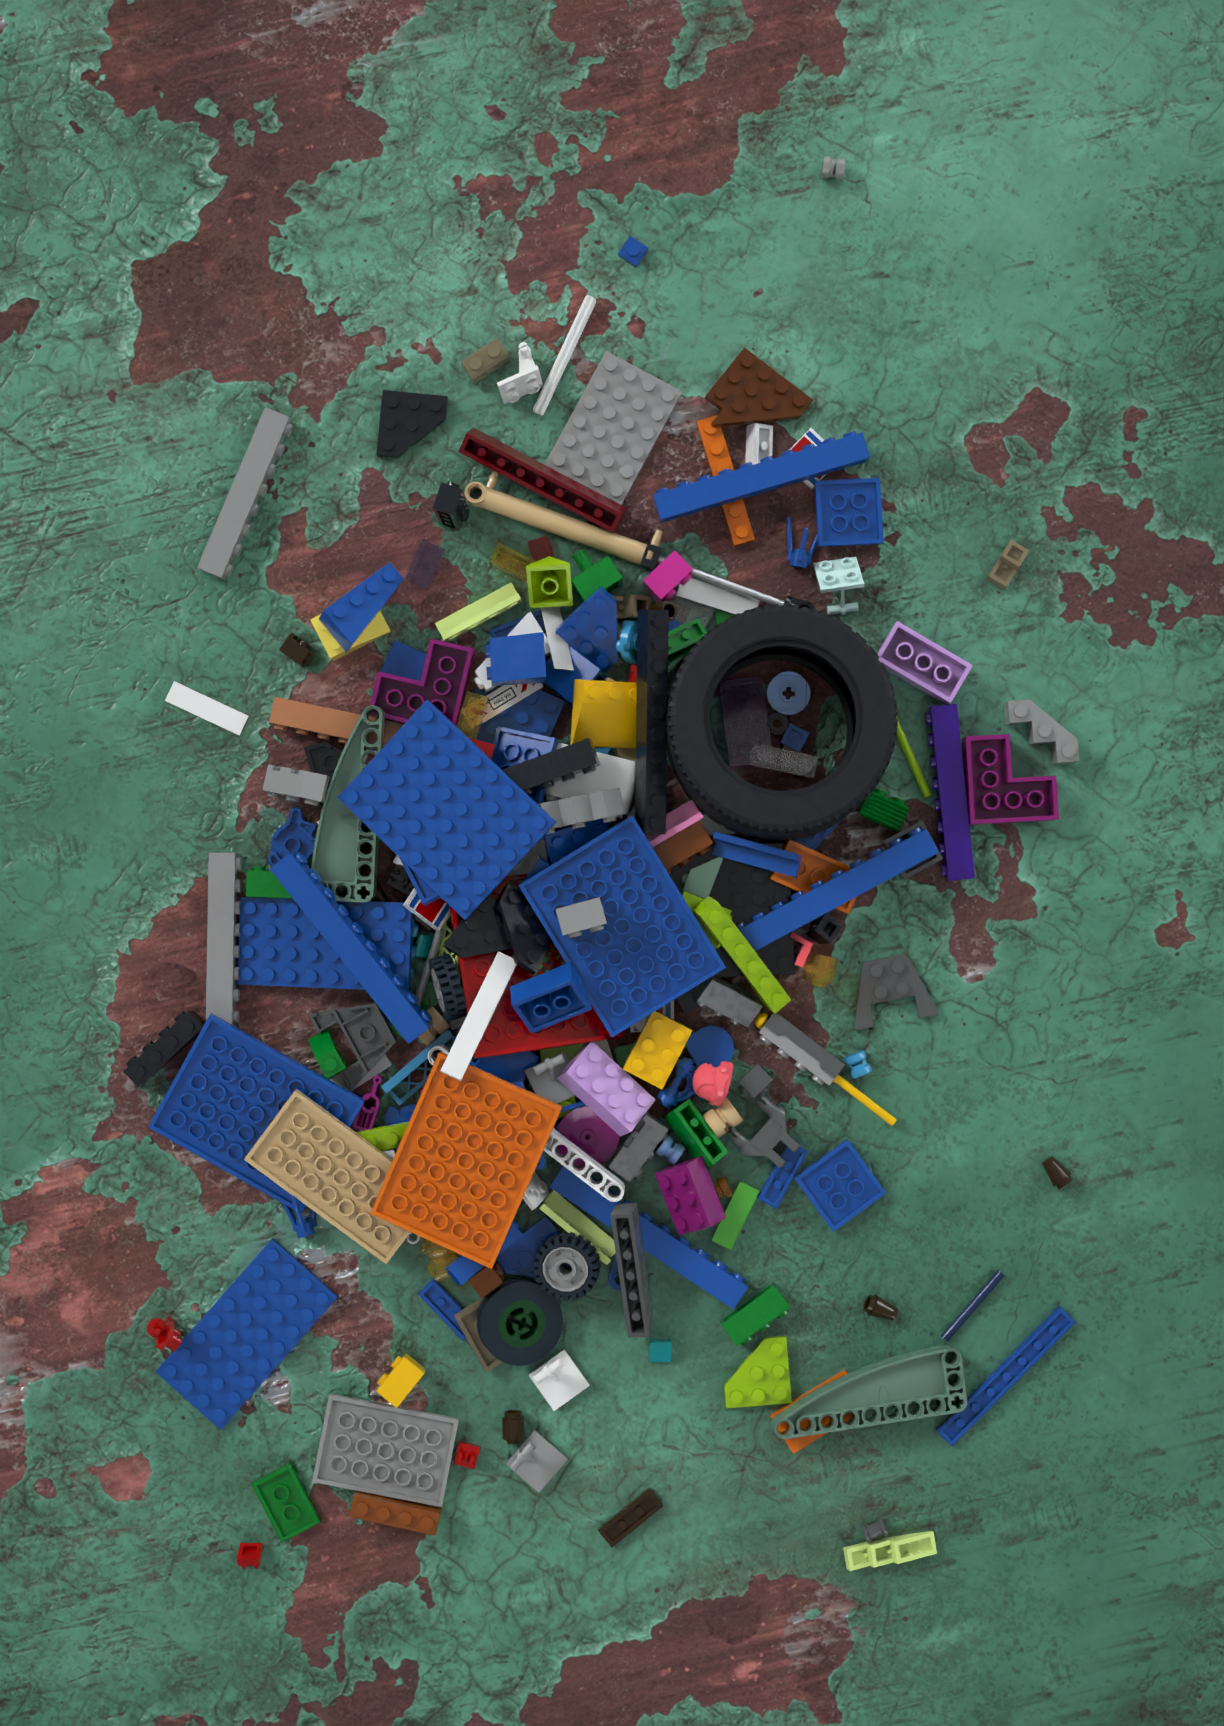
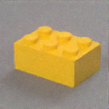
M658 1011L651 1013L623 1065V1070L663 1089L693 1030Z

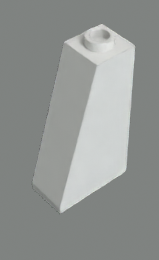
M529 612L507 636L543 631L532 613ZM544 634V647L546 657L550 655L551 652L548 639ZM486 658L475 670L476 677L474 678L477 687L480 690L484 689L486 693L497 687L492 686L491 680H487L486 667H490V658Z

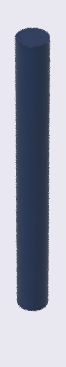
M998 1270L941 1335L947 1342L1003 1279L1005 1275Z

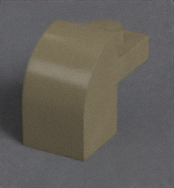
M613 596L617 600V621L638 620V610H648L651 606V596Z

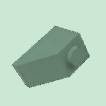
M718 857L691 869L689 874L684 872L680 885L684 886L682 890L703 899L707 898L723 858Z

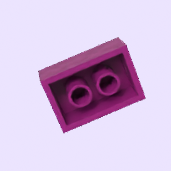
M702 1156L669 1165L655 1173L678 1235L711 1227L726 1218Z

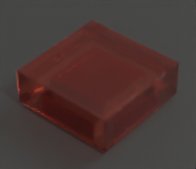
M548 535L527 542L533 562L548 556L555 557Z

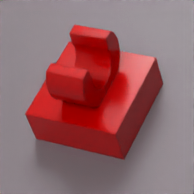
M459 1441L453 1464L475 1469L480 1446Z
M240 1543L237 1566H242L243 1569H246V1566H254L257 1569L261 1561L262 1543Z

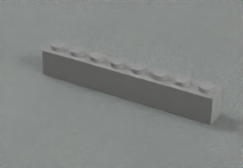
M265 407L197 566L200 571L224 581L226 577L231 576L234 569L232 564L234 558L240 555L243 547L241 545L242 539L248 536L251 529L249 524L252 516L255 517L258 513L259 499L264 497L267 492V480L269 476L272 477L275 473L277 457H281L285 448V445H283L284 440L292 433L293 425L290 417Z
M209 852L206 1021L212 1013L236 1027V1024H239V1011H236V1002H239L240 991L236 989V980H239L240 968L237 967V958H240V945H237V936H240V923H237L238 914H241V901H238V893H241L242 889L241 879H238V871L242 870V858H239V853Z

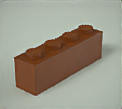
M699 820L653 847L668 874L673 872L671 869L673 866L679 864L682 867L691 862L690 856L696 853L701 856L711 850L709 845L713 844Z
M355 1491L349 1517L436 1536L442 1507Z

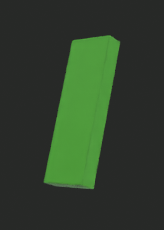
M739 1180L724 1211L726 1218L719 1222L711 1241L730 1250L732 1249L760 1190Z

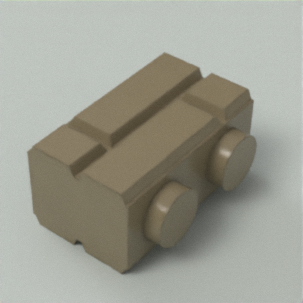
M498 338L489 342L490 345L486 344L461 361L462 368L474 385L510 362L509 354Z

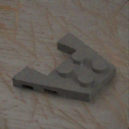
M906 954L862 962L854 1030L874 1027L870 1004L910 996L915 998L918 1018L939 1015L937 1008Z
M376 1003L317 1012L309 1015L318 1033L338 1022L359 1063L340 1073L348 1090L353 1089L397 1042L385 1016Z

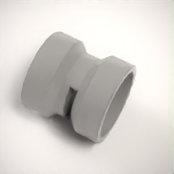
M823 156L821 178L835 177L836 180H843L845 158L838 157L837 159H832L830 156Z

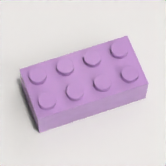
M898 621L892 626L877 652L878 660L880 663L883 662L887 671L945 705L952 702L973 666Z
M594 1042L582 1045L557 1076L561 1083L620 1137L632 1132L656 1100Z

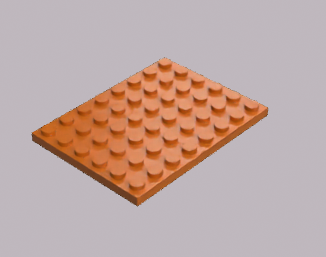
M440 1051L370 1214L492 1269L563 1106L470 1064L461 1081L441 1073L440 1070L448 1054Z

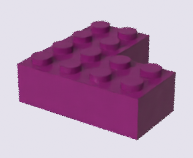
M430 638L421 681L378 671L370 706L373 705L383 709L386 719L406 723L426 700H429L458 727L476 649ZM376 709L370 711L369 715L379 717Z
M1010 734L966 736L962 738L969 825L1059 820L1056 776L1012 778Z

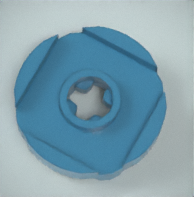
M625 620L623 622L621 636L616 643L617 652L621 653L623 660L628 664H637L638 620Z

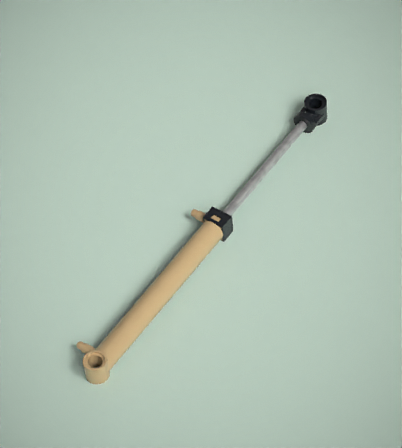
M492 471L486 486L480 482H471L465 488L466 500L473 507H481L639 564L640 567L653 571L657 564L660 565L666 559L660 556L662 548L659 547L663 533L661 530H656L651 543L648 544L612 533L606 529L495 490L499 475L496 471ZM473 490H480L482 492L479 499L470 497ZM693 568V572L690 574L694 578L769 605L778 604V607H783L784 604L798 605V608L804 606L815 609L813 603L808 600H800L787 595L784 601Z

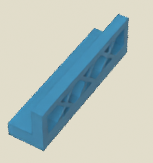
M450 1029L445 1031L383 1084L381 1088L386 1093H389L400 1106L426 1083L429 1075L427 1076V1070H432V1068L427 1067L429 1051L437 1044L445 1045L451 1038L455 1042V1034ZM425 1061V1067H418ZM415 1069L424 1070V1079L421 1082H411V1073ZM408 1076V1081H402ZM397 1084H408L407 1094L401 1099L392 1090ZM410 1085H416L412 1090H410Z

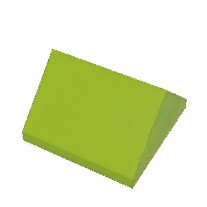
M548 556L526 565L530 608L574 605L570 563Z

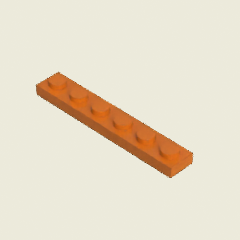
M718 415L696 422L712 477L719 475L718 472L730 468L731 471H734L722 428L711 426ZM743 499L721 505L733 546L755 541Z

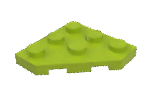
M786 1335L764 1337L754 1351L738 1367L733 1376L724 1384L726 1408L792 1403Z

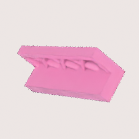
M690 800L666 814V834L645 836L653 848L702 820L704 817L694 802Z

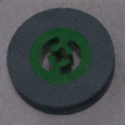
M512 1278L503 1281L502 1284L483 1298L478 1309L477 1330L482 1343L494 1357L506 1364L523 1366L543 1359L553 1350L562 1332L563 1316L557 1299H555L553 1294L551 1296L546 1294L548 1290H542L540 1288L541 1284L531 1279ZM530 1312H533V1324L529 1317ZM510 1314L514 1319H523L527 1324H530L532 1326L529 1329L525 1324H516L514 1320L508 1318V1324L511 1326L510 1331H507V1317Z

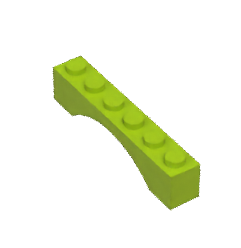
M708 896L692 909L703 926L734 961L750 984L753 992L768 1010L776 1014L791 1001L790 997L718 901Z

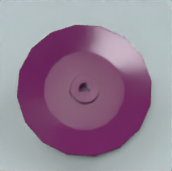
M588 1106L573 1109L565 1114L558 1124L557 1131L599 1164L608 1161L617 1150L619 1135ZM558 1145L562 1155L568 1152L565 1145ZM577 1158L574 1160V1165L584 1167L585 1161Z

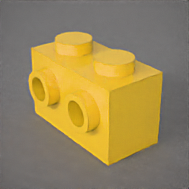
M407 1353L403 1357L398 1355L391 1364L392 1371L388 1375L384 1373L377 1382L379 1387L376 1392L396 1408L426 1371V1368Z

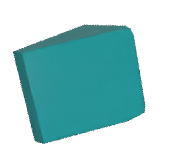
M419 935L415 952L416 956L427 958L433 941L432 936Z
M650 1339L649 1362H671L672 1340Z

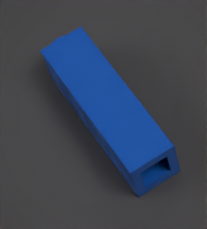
M515 1219L511 1224L499 1254L523 1235L520 1232L521 1226ZM460 1255L444 1269L455 1284L460 1286L480 1271L484 1265Z

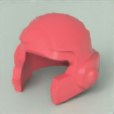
M724 1061L718 1067H713L712 1064L707 1063L701 1064L693 1075L692 1083L695 1093L700 1098L708 1100L710 1105L720 1106L724 1104L732 1079L733 1063Z

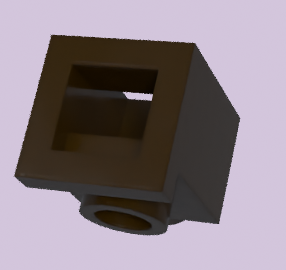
M291 632L279 650L301 667H304L305 664L309 665L315 657V654L308 650L311 646L302 639H299L297 642L298 637Z

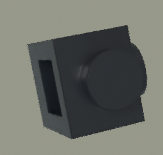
M825 913L823 916L812 920L807 935L819 945L830 944L842 925L828 913Z

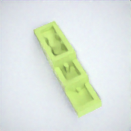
M933 1531L873 1540L870 1543L863 1542L843 1547L846 1568L849 1571L868 1566L875 1568L893 1562L900 1564L937 1554Z

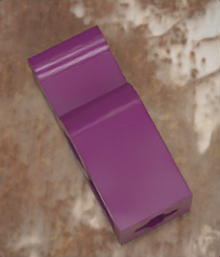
M377 1074L373 1078L372 1091L362 1097L364 1100L373 1097L376 1100V1105L369 1108L364 1102L353 1122L352 1128L360 1131L374 1128L381 1106V1098L377 1094L379 1084L383 1081V1075Z

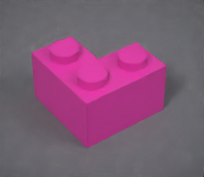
M674 550L643 580L642 587L657 603L671 601L676 596V588L680 584L682 586L686 585L692 579L690 574L693 572V568Z

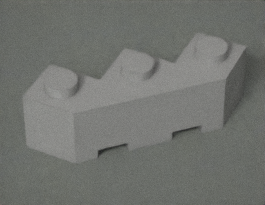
M1030 699L1007 701L1003 704L1005 725L1027 723L1029 745L1051 743L1053 765L1080 761L1078 739Z
M268 765L263 791L268 792L267 796L280 799L281 795H284L286 800L299 802L300 798L305 799L304 803L317 806L318 802L324 803L330 777L304 770Z
M620 788L539 803L557 821L546 834L555 833V828L572 825L573 829L585 827V822L603 819L604 823L617 820L616 816L625 814Z

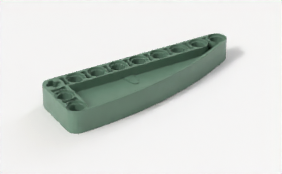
M373 705L364 709L341 753L327 790L316 833L311 870H315L320 875L321 883L332 890L336 901L364 903L371 901L376 895L379 837L373 831L366 832L363 829V822L337 798L367 766V756L369 754L376 756L384 747L385 713L383 709ZM376 709L379 713V718L377 721L372 722L368 715L370 711ZM370 732H376L378 735V741L374 744L368 742L367 737ZM365 842H369L372 845L373 849L370 854H365L362 851V845ZM368 864L371 867V874L369 876H364L361 873L362 865ZM340 885H345L348 888L346 897L339 895L338 888ZM364 886H366L367 891H370V895H366V898H364V894H360V890L364 889Z
M940 1345L907 1352L872 1363L841 1376L796 1401L772 1419L771 1428L779 1438L790 1439L962 1412L967 1406V1395L961 1354L950 1345ZM951 1351L953 1352V1358L947 1362L945 1361V1356ZM951 1374H956L955 1381L948 1383V1377ZM956 1396L958 1401H955L956 1404H952L951 1401ZM937 1399V1406L931 1409L929 1407L930 1401ZM916 1402L915 1410L908 1412L909 1404ZM891 1405H894V1413L891 1415H887V1408ZM868 1409H873V1415L870 1418H865V1412ZM852 1412V1418L844 1422V1414ZM826 1415H830V1422L826 1425H822V1418ZM803 1419H809V1424L806 1428L799 1427ZM787 1422V1428L782 1432L778 1431L779 1424Z

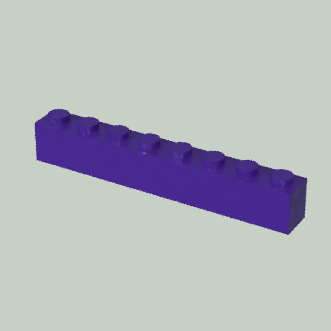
M957 704L930 706L928 712H925L926 725L930 726L927 742L929 747L932 746V755L929 756L930 768H934L935 777H932V788L936 790L937 798L934 799L935 812L939 813V820H936L937 833H941V842H938V849L940 854L943 855L944 862L940 866L941 875L945 877V881L975 878Z

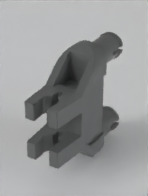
M763 1094L760 1098L766 1105L760 1100H757L755 1105L769 1116V1121L752 1139L745 1137L737 1127L730 1130L737 1138L730 1132H728L726 1138L740 1149L741 1156L768 1157L779 1168H782L787 1161L774 1149L783 1142L796 1153L801 1145L788 1134L786 1109L783 1106L778 1107Z

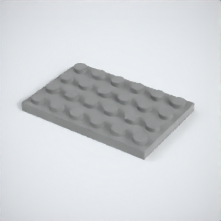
M606 351L544 465L622 505L679 401L682 391Z
M330 1393L312 1482L442 1507L459 1418L399 1406L396 1408L389 1404Z

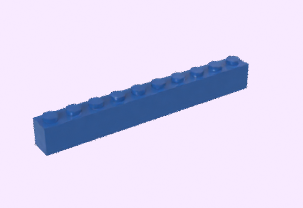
M855 431L849 432L838 440H835L834 437L822 441L823 444L818 446L809 444L803 446L802 450L798 452L788 450L781 453V457L774 459L773 456H768L761 459V463L752 465V462L745 463L739 466L740 469L731 471L729 468L718 472L719 475L710 477V475L699 477L697 482L690 483L689 481H684L677 484V488L670 490L668 487L658 489L656 494H653L652 500L660 524L865 463L869 460L870 454L863 432L858 434Z
M918 827L908 832V838L901 840L899 837L888 843L889 848L883 851L879 848L869 853V859L862 862L860 858L849 864L850 869L842 872L840 869L830 874V880L824 883L822 880H819L810 885L811 890L803 893L801 890L790 896L792 898L791 901L785 904L783 901H780L771 906L772 911L764 914L762 911L752 917V922L746 925L744 922H741L736 927L754 951L939 853L927 829L921 830Z
M296 850L290 852L270 868L271 872L408 1044L433 1025L431 1015L425 1009L422 1010L417 1004L416 996L405 989L401 977L397 974L394 975L390 970L389 962L384 957H380L376 952L377 948L374 943L363 936L362 928L356 922L353 923L348 917L347 909L337 903L332 890L328 887L325 888L321 883L320 875L315 870H311L306 864L307 859Z
M563 1165L549 1186L610 1228H612L610 1214L615 1204L632 1203L627 1199L617 1202L607 1200ZM609 1188V1192L611 1194L618 1195L615 1191ZM643 1211L642 1214L638 1212L643 1249L734 1309L748 1288L747 1283H745L746 1278L737 1272L731 1274L726 1270L728 1267L719 1260L713 1262L708 1258L709 1254L701 1248L695 1250L689 1246L691 1244L689 1240L681 1235L677 1238L671 1234L673 1231L671 1228L663 1223L659 1226L653 1222L654 1217Z

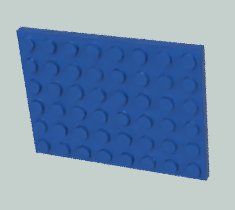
M426 700L337 797L464 920L469 918L557 823L429 700Z
M633 815L518 885L566 964L571 962L579 974L591 1005L611 1037L616 1036L726 968ZM600 897L607 924H603L604 929L590 932V929L581 930L582 935L568 938V934L562 935L556 909Z
M211 1013L148 1128L294 1210L291 1200L293 1195L246 1162L244 1158L296 1089L348 1127H351L365 1100ZM296 1198L300 1213H302L306 1205Z

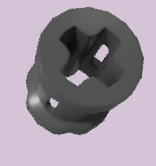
M878 1517V1520L869 1524H860L867 1543L882 1535L888 1536L881 1517Z

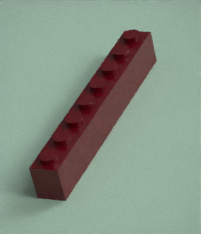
M475 428L466 433L458 451L612 533L619 527L627 510V507Z

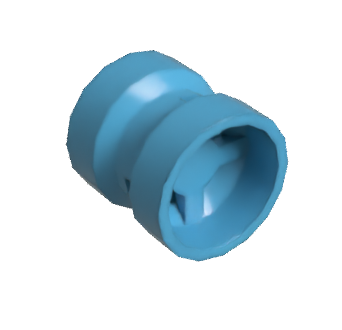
M864 1050L844 1057L846 1064L850 1066L852 1079L872 1071L870 1064L866 1062L867 1056Z

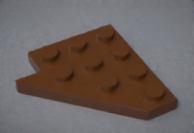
M745 347L705 396L708 402L721 411L712 422V427L799 419L813 402L812 398Z

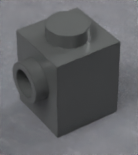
M755 1063L738 1080L741 1084L738 1088L747 1097L750 1094L754 1098L757 1095L761 1097L769 1089L767 1085L773 1079L758 1063Z

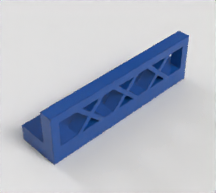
M714 831L713 838L716 841L712 855L797 878L803 858L801 855Z

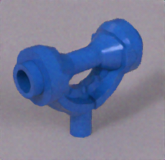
M682 1056L681 1059L678 1058L674 1066L676 1068V1075L671 1085L666 1089H662L657 1095L660 1098V1104L671 1108L672 1105L676 1107L678 1103L691 1099L692 1096L703 1100V1098H700L695 1093L692 1081L696 1069L693 1066L694 1061L685 1056ZM686 1077L687 1082L685 1088L682 1091L678 1092V1088L683 1078Z

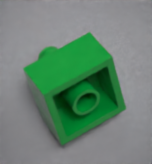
M584 549L579 551V555L575 553L572 556L582 570L581 574L571 580L572 587L582 603L600 586L610 593L622 585L623 577L609 556L594 565Z

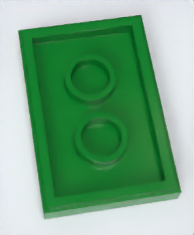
M292 1462L251 1483L281 1543L322 1521Z

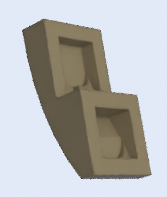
M1010 540L986 580L1005 590L1029 550Z

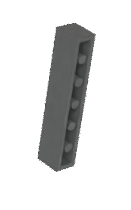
M637 1203L615 1204L610 1216L628 1338L650 1337L654 1327V1319Z

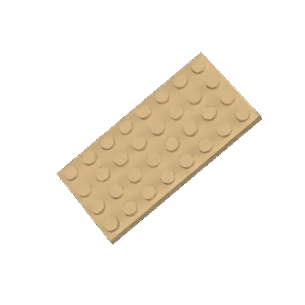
M296 1089L244 1160L387 1264L410 1234L409 1231L370 1214L393 1159Z

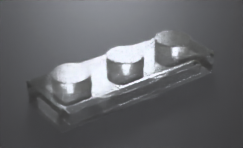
M753 743L749 765L814 778L818 756Z

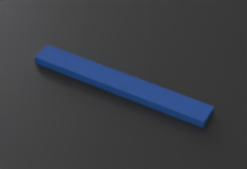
M1059 1305L967 1397L966 1408L962 1412L950 1414L936 1428V1431L953 1446L1076 1321Z

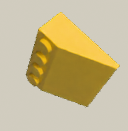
M574 679L570 745L589 738L592 740L594 747L636 748L637 682Z

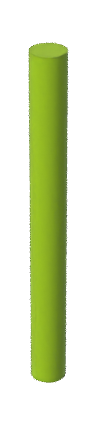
M898 720L896 737L923 797L926 798L932 794Z

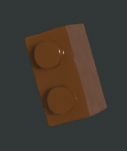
M496 1261L492 1269L484 1266L468 1281L482 1299L503 1283L505 1270Z

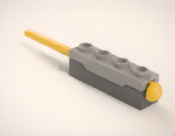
M772 1012L769 1017L766 1013H760L756 1016L755 1025L759 1028L758 1032L762 1034L760 1036L762 1041L769 1046L772 1043L779 1047L777 1052L786 1059L789 1056L795 1059L797 1062L794 1065L803 1072H806L807 1069L814 1074L812 1079L823 1086L826 1083L830 1086L832 1082L838 1084L889 1125H894L897 1120L895 1117L839 1075V1072L845 1066L844 1063L778 1013L774 1014Z

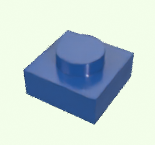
M630 236L618 253V256L636 268L648 251V247Z
M790 723L780 744L800 752L809 732Z

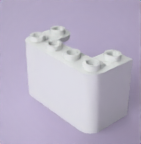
M557 743L556 750L568 745ZM596 752L600 762V766L595 767L596 771L585 775L583 772L575 774V779L567 782L562 780L554 782L555 786L545 791L544 796H546L547 801H556L573 796L620 788L625 814L618 815L616 818L623 819V816H628L636 785V762Z

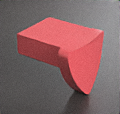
M792 931L790 938L802 943L794 964L803 968L814 941Z

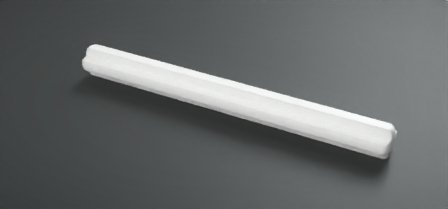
M585 296L533 407V412L538 415H544L596 304V299L592 296Z

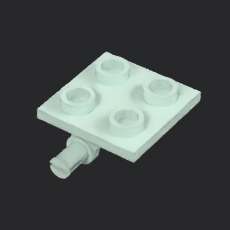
M857 557L813 563L820 592L839 591V605L827 606V614L840 613L841 615H846V612L858 611V603L845 604L844 590L864 587Z

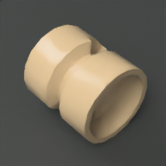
M433 1006L427 1010L432 1017L433 1025L418 1036L427 1047L437 1039V1034L442 1035L450 1028V1025Z
M728 1098L725 1099L724 1104L717 1106L716 1110L711 1108L702 1115L718 1139L728 1132V1127L734 1128L743 1121Z

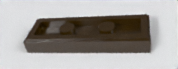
M649 1487L599 1527L598 1531L612 1548L661 1509L663 1503Z

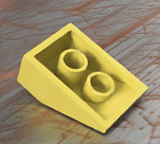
M379 611L346 653L319 620L321 614L310 619L327 654L333 662L391 632L381 611Z

